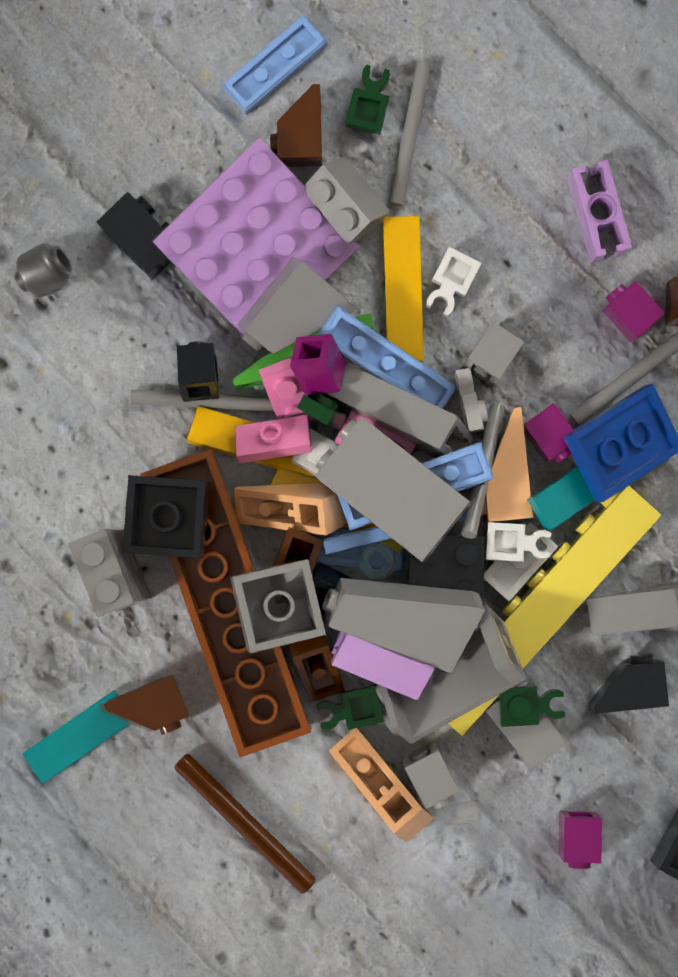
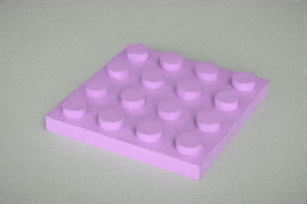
M260 137L243 151L152 241L242 336L246 332L238 327L237 324L292 257L305 262L319 276L326 280L360 247L356 242L347 245L308 198L305 186Z

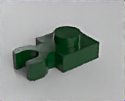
M366 65L362 71V83L365 89L354 88L345 127L381 135L389 96L380 94V92L388 86L390 72L385 69L383 78L380 81H372L369 78L371 66Z
M320 393L317 398L303 395L297 406L298 409L320 422L339 429L342 428L349 416L348 413L337 409L338 402Z
M376 685L340 692L342 703L339 704L330 700L319 702L316 705L317 710L327 708L333 712V718L330 721L320 724L321 729H332L341 720H346L348 730L383 723L384 719L379 697L375 689Z
M519 686L506 690L498 695L500 726L539 725V714L542 713L553 719L565 717V711H554L549 706L552 698L564 697V692L559 689H550L542 696H537L536 686Z

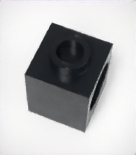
M194 341L187 345L177 346L178 386L183 402L219 399L218 363L214 343Z

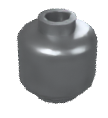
M42 243L18 257L15 280L24 292L30 291L37 297H44L68 283L69 272L72 270L71 263L66 253L59 246L53 247L48 243Z

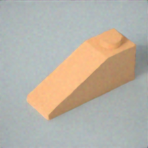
M522 407L513 408L510 411L495 450L491 467L494 479L488 481L481 516L485 515V523L533 518V510L527 500L531 497Z
M323 483L239 486L234 488L236 514L240 524L287 530L288 527L305 533L328 535L348 524L338 495Z
M358 728L351 730L329 750L330 754L392 832L405 842L412 839L434 819V816L428 809H425L423 803Z

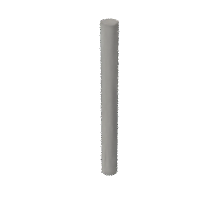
M420 61L416 64L389 204L402 207L404 204L431 65L427 62Z
M678 332L572 412L570 417L577 426L581 425L677 351Z
M131 390L130 396L131 404L193 408L200 406L212 409L274 412L269 397L219 394V399L183 402L180 392Z
M498 403L490 405L488 421L486 422L482 440V447L490 469L504 413V406ZM488 481L484 482L485 485L471 490L469 497L471 505L466 510L461 532L462 536L466 538H476Z

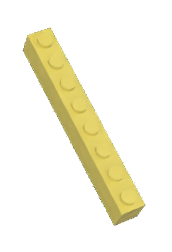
M629 485L606 501L600 502L604 507L596 516L588 514L576 527L575 530L579 533L570 544L564 541L554 551L551 558L555 561L546 571L542 568L538 569L528 580L526 585L530 589L521 598L515 595L502 609L501 612L505 614L502 620L506 625L522 669L660 518L661 514ZM498 696L448 724L463 736Z

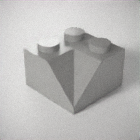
M308 559L230 576L244 639L249 653L326 635Z

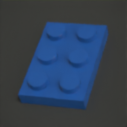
M653 384L642 386L563 436L595 502L606 501L678 453V434Z

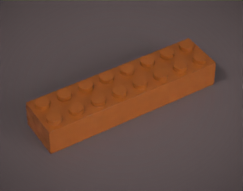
M208 449L140 473L141 476L210 482L204 558L169 556L239 757L241 758L311 733L312 726L283 645L254 653L247 651L230 576L254 571L256 568L215 451Z

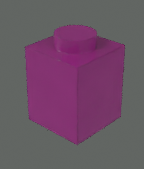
M636 281L628 288L621 283L606 297L610 304L602 310L631 343L665 314Z
M332 334L296 337L290 367L304 394L340 392L346 362Z
M554 403L523 425L525 436L545 462L554 458L559 463L571 454L563 436L573 431V428Z
M559 811V856L564 863H568V867L589 869L591 868V863L601 864L602 818L597 812Z

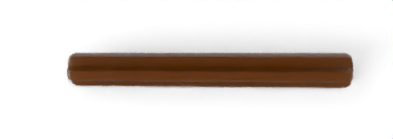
M185 754L175 764V771L300 893H306L314 885L315 877L190 754Z

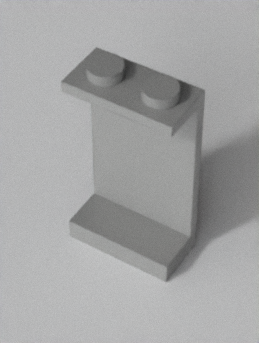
M361 417L358 422L351 420L341 432L339 437L343 441L333 452L329 449L318 461L316 467L319 471L315 477L421 562H426L468 509L471 502L366 419Z
M103 529L68 543L97 617L112 611H121L152 598L135 554L122 553L124 530Z
M487 604L484 605L485 612L478 623L480 630L472 634L452 673L434 667V671L418 700L379 684L376 685L377 695L385 704L387 714L384 716L386 725L394 735L399 734L412 744L526 680L504 621Z

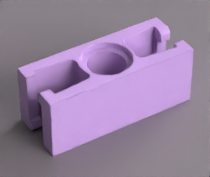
M608 159L597 162L595 167L589 170L590 177L597 176L600 192L593 195L587 193L581 177L582 174L587 173L586 167L573 168L567 176V181L590 263L605 260L606 250L605 248L601 249L598 232L605 229L610 230L615 242V257L626 255L632 248ZM592 205L603 206L607 211V219H596L591 214L590 207Z
M341 631L331 648V653L334 654L331 665L415 700H418L434 671L433 666Z

